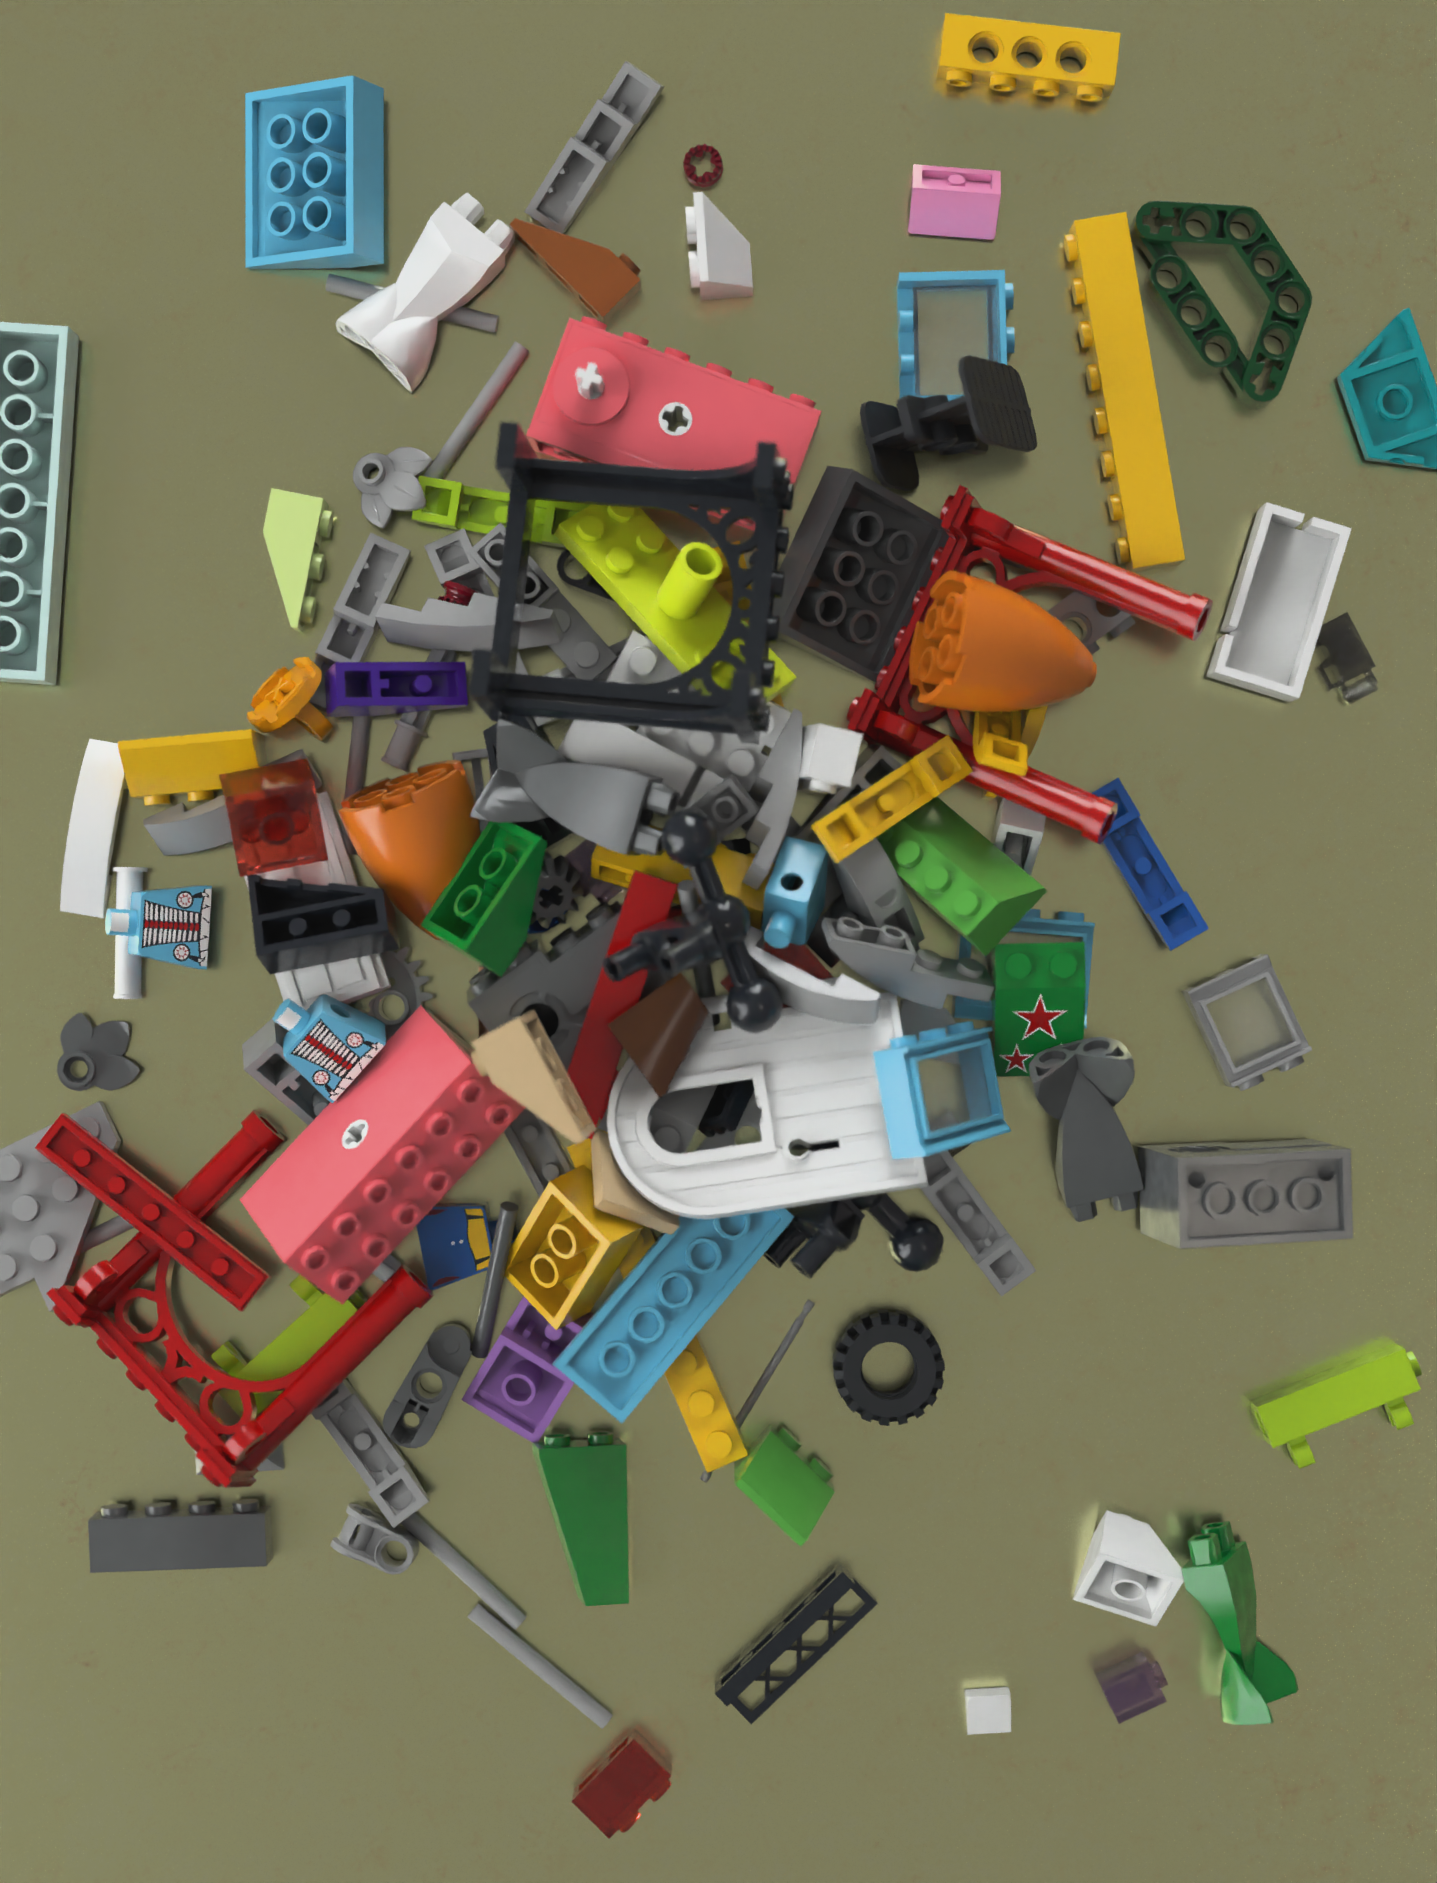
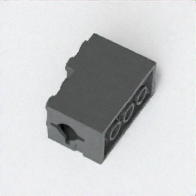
M618 900L612 905L604 901L592 909L585 916L588 923L574 932L569 927L557 935L550 942L552 949L549 952H546L537 939L530 944L525 941L518 951L515 961L508 966L502 977L484 968L468 981L471 985L470 989L466 991L468 1005L489 1032L535 1010L567 1071L622 907ZM649 970L639 1002L674 976H666L661 970Z
M1314 1139L1138 1146L1139 1170L1144 1190L1139 1191L1141 1234L1179 1249L1353 1239L1351 1149L1338 1145L1332 1146L1330 1143Z

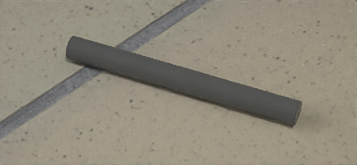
M513 1202L501 1203L471 1347L473 1349L472 1355L477 1358H485L489 1352L518 1212V1206Z

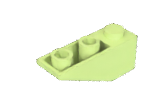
M271 488L263 534L290 626L297 632L303 633L305 623L311 624L315 614L316 598L310 596L313 581H320L322 577L325 555L319 554L322 537L328 538L330 536L333 512L328 511L329 504L323 498Z

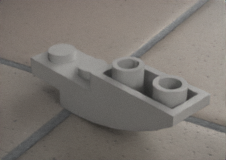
M499 523L467 551L498 589L506 531L502 523ZM529 555L523 604L554 610L564 637L561 643L547 646L577 679L595 680L614 664L618 657Z
M875 837L837 864L830 856L848 909L859 915L863 925L877 928L893 926L901 929L909 935L915 952H918L920 950L918 943L925 939L902 882L878 839Z
M842 917L839 920L823 918L821 924L828 946L836 955L860 976L898 997L942 1009L947 994L985 1002L990 1001L994 984L986 966L971 958H961L960 960L945 958L936 952L926 949L915 952L909 935L893 926L877 928L863 925L861 922L848 917Z

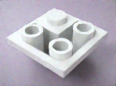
M693 192L694 206L685 207L687 242L697 246V251H689L691 288L700 287V300L753 297L750 243L703 192Z

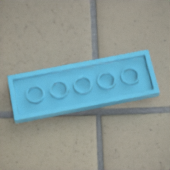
M785 1208L714 1219H695L679 1215V1227L672 1235L664 1232L553 1362V1365L619 1422L623 1423L792 1221L794 1216Z

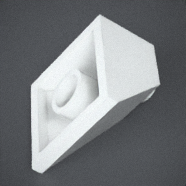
M1106 1510L1093 1534L1073 1600L1156 1627L1184 1582L1182 1570L1148 1523L1135 1520L1125 1514H1117Z

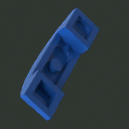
M1117 778L1094 791L1092 794L1104 797L1118 804L1115 820L1102 844L1142 911L1169 951L1208 930L1209 927L1187 891H1183L1141 821V814L1120 779Z

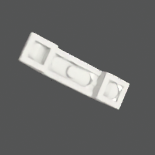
M89 739L70 817L62 874L60 911L105 918L112 879L109 871L123 789H127L128 786L118 751V743Z

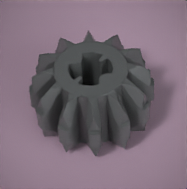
M549 852L544 854L530 925L538 920L543 928L548 929L554 917L559 923L565 924L566 916L563 913L567 909L579 911V905L574 898L584 895L583 887L580 883H577L580 879V873L576 867H569V861L563 855L559 854L553 859Z

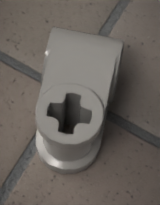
M352 1503L348 1504L346 1508L348 1517L339 1536L334 1537L330 1543V1546L337 1552L349 1558L365 1562L392 1575L400 1574L407 1570L419 1552L418 1539L407 1529L399 1525L393 1528L388 1520L376 1512ZM360 1525V1530L356 1538L354 1539L355 1533ZM390 1541L402 1543L407 1550V1558L403 1561L393 1560L387 1553V1543Z

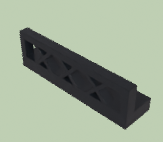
M842 1564L838 1565L715 1683V1695L726 1706L731 1703L752 1724L878 1604L877 1600ZM850 1589L864 1601L852 1613H833L834 1604ZM817 1620H828V1636L820 1644L802 1643V1635ZM833 1620H834V1621H843V1622L833 1631ZM786 1650L797 1651L796 1667L789 1674L770 1673V1665ZM802 1651H812L801 1661ZM753 1681H765V1696L751 1709L739 1695ZM770 1681H780L770 1691Z

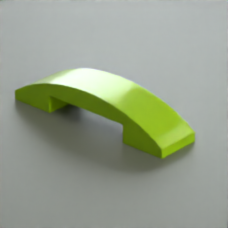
M419 476L418 480L425 494L426 507L414 510L412 512V520L454 530L464 528L466 532L485 536L499 523H502L506 528L510 493L464 486L461 482ZM535 500L530 543L565 547L554 535L558 525L591 504Z

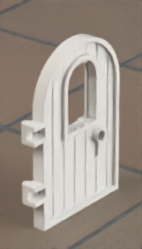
M839 977L822 979L821 981L834 986ZM890 992L880 993L879 1018L875 1024L836 1022L788 1007L782 1008L780 1019L771 1029L760 1033L744 1031L736 1027L732 1021V1029L714 1031L712 1014L727 1012L726 1001L728 994L701 998V1001L710 1013L701 1030L697 1032L684 1062H681L669 1085L670 1089L667 1094L679 1090L753 1079L755 1097H759L756 1100L757 1106L762 1110V1117L759 1123L762 1141L682 1154L671 1153L662 1149L655 1143L651 1134L652 1116H649L659 1096L630 1057L614 1082L607 1109L609 1141L622 1173L637 1192L654 1205L670 1213L695 1219L724 1218L926 1187L927 1177L923 1157L892 1159L873 1056L874 1051L891 1048L889 1039L903 1036L897 996ZM839 1141V1148L813 1152L808 1150L802 1156H794L790 1153L791 1148L797 1144L810 1147V1145Z

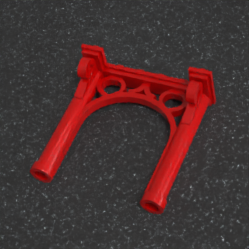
M959 485L955 496L950 495L946 499L940 514L941 526L949 536L945 547L940 546L935 552L930 566V570L933 571L926 587L921 586L912 603L914 613L908 626L901 627L897 633L893 649L896 652L889 667L885 665L877 676L875 682L877 693L865 688L861 697L857 696L852 701L846 717L849 722L847 729L863 734L861 741L868 746L870 744L882 745L914 758L947 736L925 724L935 723L948 714L951 724L962 741L951 736L950 738L973 771L964 777L963 781L1082 832L1083 838L1100 845L1113 825L1118 810L1117 803L1104 797L1096 796L1027 766L1025 776H1020L978 763L973 751V735L964 722L960 710L935 706L926 712L914 710L911 700L916 692L917 685L910 684V651L917 621L924 623L926 614L935 598H931L930 590L944 573L958 571L970 575V571L974 566L986 562L995 566L996 584L1016 593L1043 586L1066 588L1175 632L1192 641H1196L1202 633L1209 618L1213 601L1197 593H1193L1190 596L1013 524L990 511L984 510L969 489ZM975 546L981 549L973 551ZM1005 558L1036 572L1020 575L1008 580L1007 569L1002 559ZM900 707L905 713L904 716L898 714Z
M253 1110L241 1122L243 1127L172 1197L202 1222L285 1141L282 1134L256 1110ZM140 1231L109 1262L103 1260L91 1267L77 1281L75 1286L62 1285L60 1288H51L46 1293L56 1304L52 1310L61 1321L70 1327L73 1324L84 1328L90 1327L100 1337L96 1341L99 1348L114 1360L118 1357L128 1368L125 1372L127 1378L138 1389L142 1391L148 1389L158 1400L154 1404L158 1412L172 1423L177 1421L187 1433L184 1435V1439L197 1452L195 1456L203 1463V1466L200 1468L202 1474L216 1487L223 1485L225 1488L251 1487L257 1481L253 1477L258 1472L257 1468L416 1307L421 1309L434 1296L428 1286L405 1265H401L300 1368L277 1379L250 1381L234 1377L214 1367L190 1344L178 1323L172 1303L171 1279L175 1259ZM158 1262L155 1291L143 1288L133 1289ZM138 1298H146L157 1304V1325L149 1333H141L129 1320V1307ZM115 1306L113 1314L110 1310ZM167 1333L169 1339L162 1342L167 1351L166 1365L163 1368L141 1343L157 1342ZM183 1358L191 1366H182ZM193 1378L199 1383H206L207 1379L215 1383L205 1387L201 1393L198 1406L178 1382L183 1379ZM223 1389L238 1390L242 1400L243 1415L239 1422L234 1425L225 1424L213 1409L214 1397ZM284 1390L256 1418L257 1406L254 1393ZM226 1435H233V1436H232L230 1439H228Z

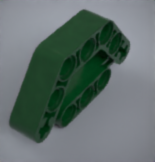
M1150 201L1142 205L1131 223L1130 234L1134 243L1142 249L1152 264L1145 278V290L1195 367L1201 373L1218 375L1224 372L1236 390L1237 397L1242 405L1256 410L1266 407L1278 396L1283 387L1311 308L1312 295L1309 287L1262 216L1252 207L1173 201ZM1148 218H1154L1155 226L1160 227L1157 233H1150V226L1145 224ZM1176 218L1177 222L1175 224V227L1169 226L1173 219ZM1191 219L1200 220L1206 227V235L1203 237L1191 235L1186 228V221ZM1232 222L1244 223L1250 231V238L1241 240L1233 236L1230 231V224ZM1176 252L1225 254L1263 310L1247 357L1239 348L1235 335L1187 263ZM1258 258L1269 260L1274 267V275L1263 276L1259 274L1255 269L1254 260ZM1160 270L1171 271L1177 278V286L1174 288L1161 286L1156 278V273ZM1283 294L1293 296L1298 303V312L1288 313L1280 307L1279 296ZM1185 306L1196 308L1201 314V323L1197 325L1186 323L1181 316V308ZM1272 335L1280 338L1284 346L1283 353L1278 355L1270 353L1265 348L1264 337ZM1206 344H1220L1226 353L1225 360L1221 362L1211 360L1205 352ZM1263 368H1270L1262 383V387L1266 390L1261 395L1255 393L1256 385L1253 382L1262 373Z

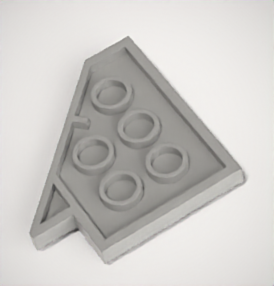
M98 1101L70 1115L73 1120L117 1154L121 1140L103 1102ZM53 1124L0 1149V1297L35 1280L49 1312H53L52 1308L56 1304L46 1293L51 1288L69 1285L100 1201L35 1149L36 1145Z

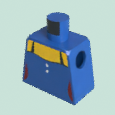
M487 1202L437 1203L416 1225L428 1288L430 1290H436L488 1269L497 1220L491 1221ZM517 1219L515 1221L511 1244H513L514 1240L519 1234Z

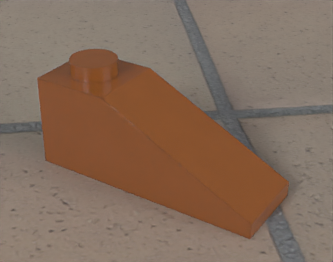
M516 218L509 224L510 228L515 232V238L604 324H607L642 289L641 280L637 277L641 271L624 253L617 257L609 248Z

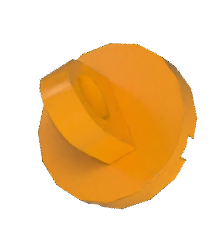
M298 657L293 659L297 666L290 670L285 666L281 669L279 668L261 685L252 698L251 706L255 710L254 712H247V719L261 733H270L293 719L314 738L323 741L333 729V725L309 702L321 682L322 671L309 657Z

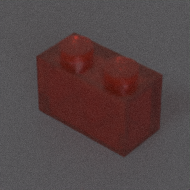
M634 1728L573 1790L571 1802L610 1839L618 1830L625 1833L635 1824L641 1815L638 1809L649 1798L656 1802L669 1789L672 1784L669 1780L672 1774V1764Z

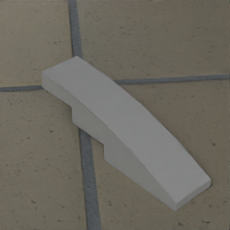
M625 61L603 98L596 101L575 137H570L524 212L548 229L564 234L612 168L664 89V86L632 63Z
M370 532L333 608L334 615L315 652L316 658L314 663L322 671L321 682L315 694L309 700L315 708L327 713L324 673L335 662L365 661L380 628L375 616L382 602L390 604L411 550Z
M474 592L468 606H463L428 597L422 611L382 602L375 618L387 642L439 650L473 652L474 649L492 650L498 598ZM523 604L518 649L561 643L564 635L554 610Z
M795 708L748 793L751 798L763 804L745 836V839L760 847L742 880L743 883L756 890L759 889L768 874L785 836L797 794L802 759V712Z

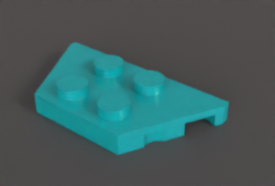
M1409 307L1403 309L1337 377V381L1365 460L1437 470V385Z

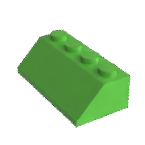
M937 796L876 837L901 882L984 956L988 955L1047 892L1039 882Z

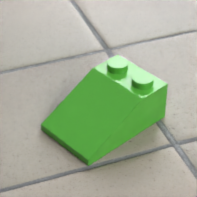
M770 1424L748 1447V1456L734 1462L735 1485L801 1547L807 1541L835 1492L833 1484L829 1481L834 1475L816 1457L809 1462L798 1451L802 1444L786 1428L782 1427L778 1432Z

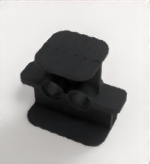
M967 355L960 358L958 363L959 376L964 392L963 396L948 401L946 395H935L926 398L907 395L897 400V408L874 401L863 403L860 408V418L866 439L865 443L868 447L873 470L882 486L903 491L916 489L919 485V472L914 452L918 450L924 452L939 450L940 455H954L962 452L978 455L986 452L988 445L1023 452H1030L1036 449L1037 439L1031 417V409L1029 408L1025 389L1017 370L1011 365Z

